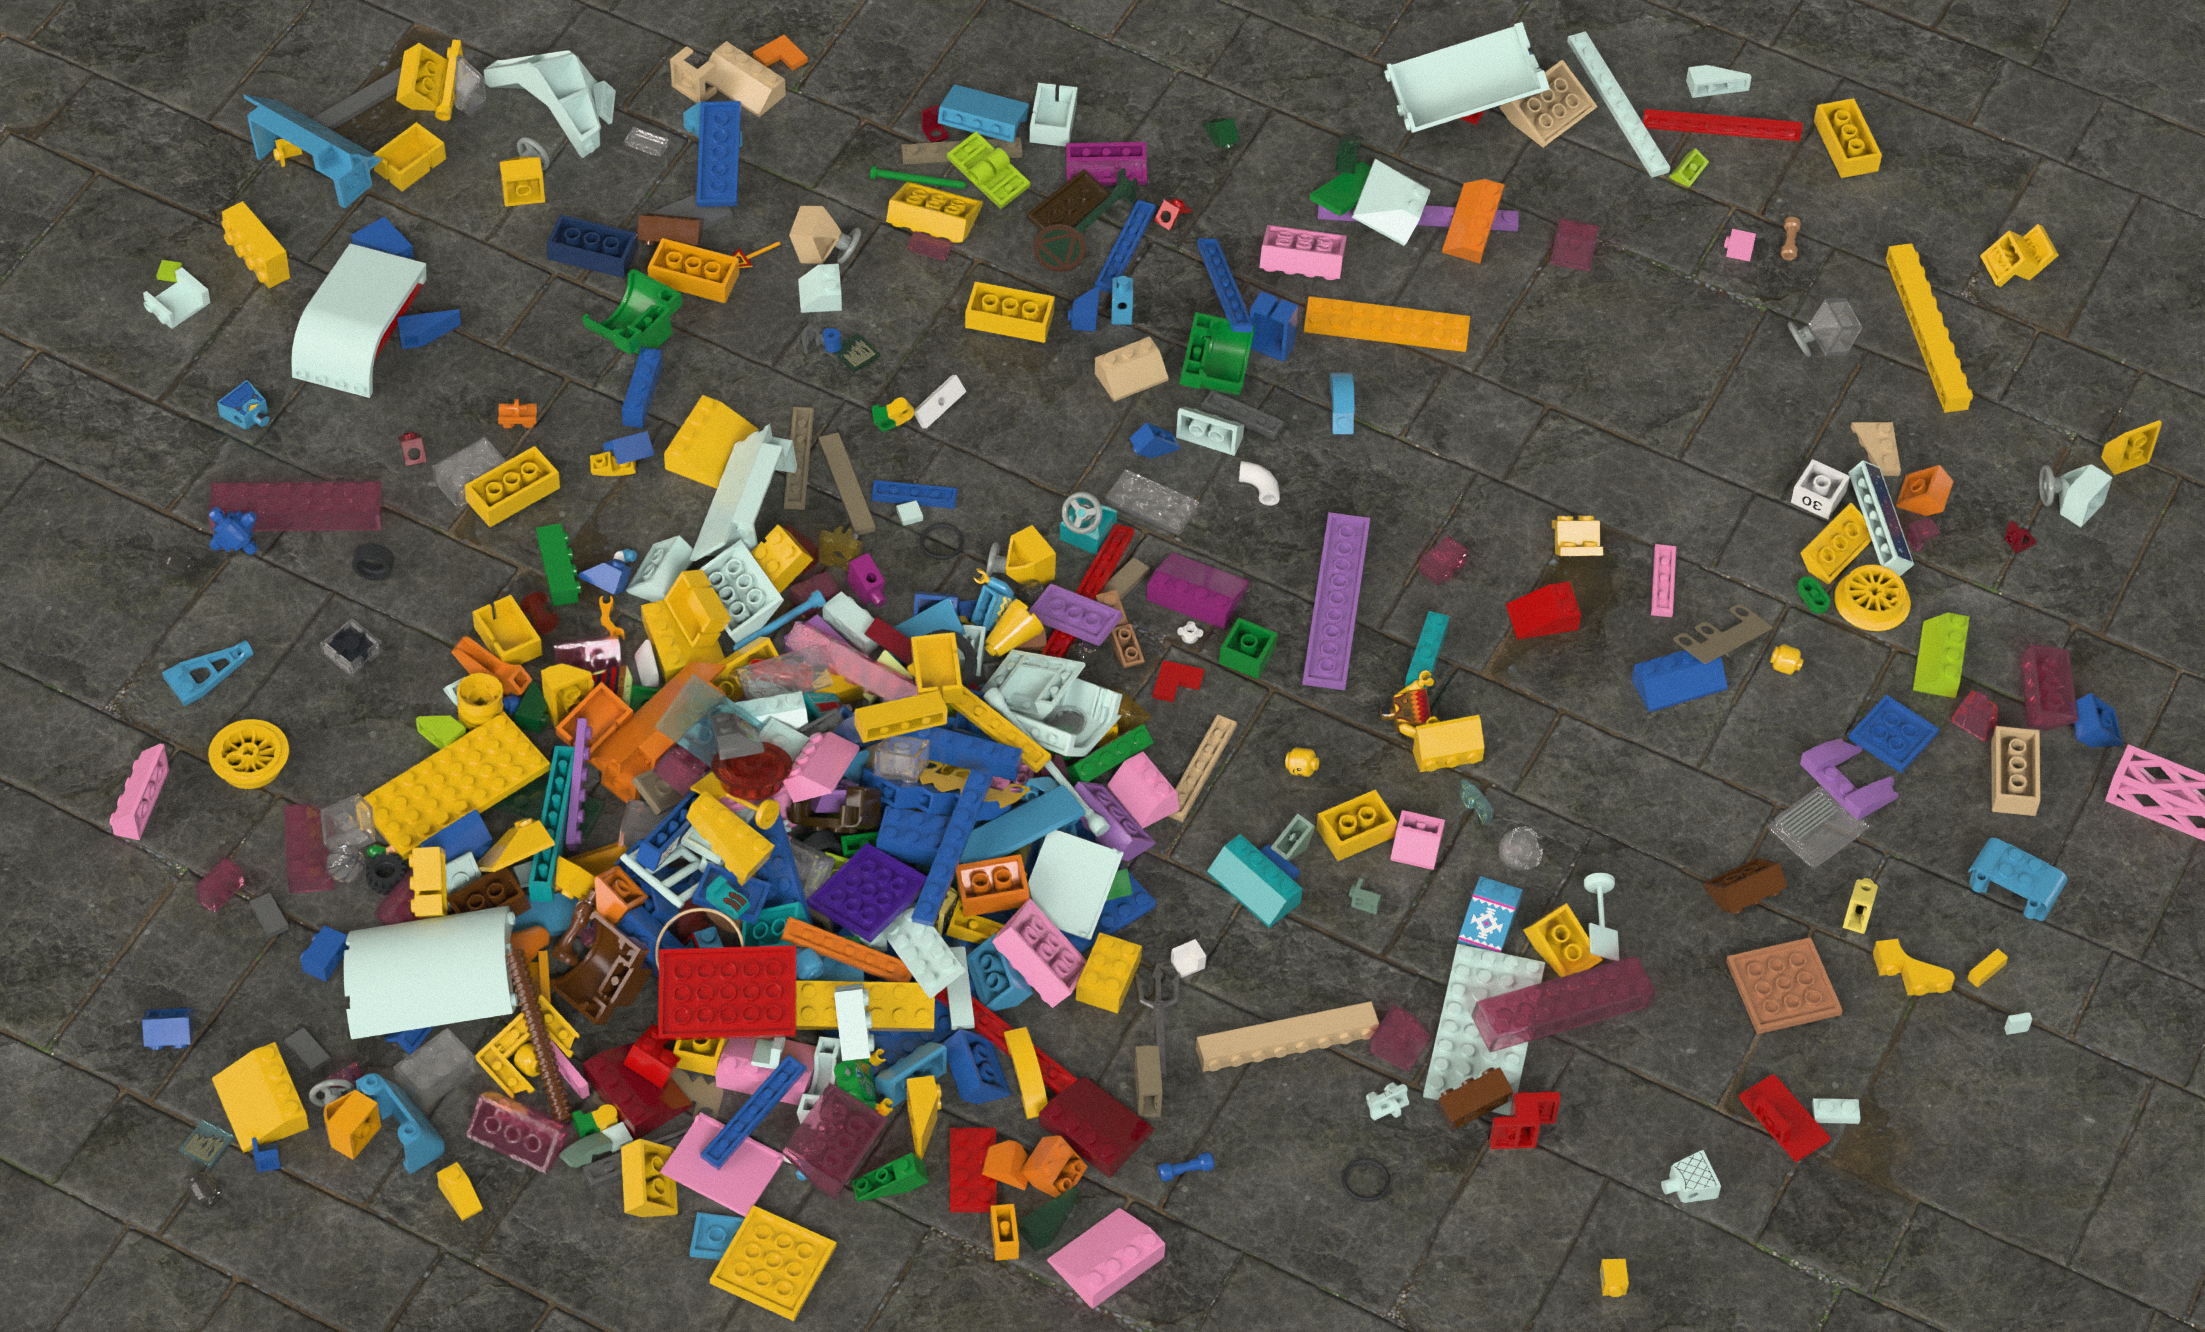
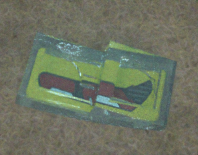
M1466 779L1461 780L1459 794L1466 809L1475 808L1483 825L1491 823L1493 809L1486 797Z

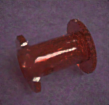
M539 591L525 596L519 606L523 613H529L533 618L532 627L536 633L544 635L553 631L559 624L560 619L558 614L548 612L545 606L547 595Z

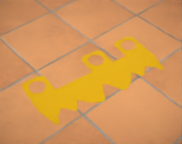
M923 760L907 772L903 781L920 779L922 784L933 782L935 788L941 792L959 788L962 793L967 778H960L956 776V773H970V771L956 769L946 776L935 773L943 766L942 763ZM928 762L935 763L937 767L929 769L923 767V764ZM1010 784L1002 791L989 788L984 801H998L999 807L1003 808L1019 800L1030 791V788L1019 784ZM1021 787L1024 789V791L1021 793H1014L1010 791V788Z

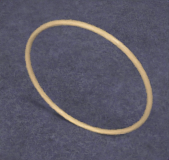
M693 908L683 911L669 920L658 936L655 947V959L658 970L659 944L665 930L673 921L687 913L707 911L724 917L735 928L741 947H744L742 934L731 918L717 910Z

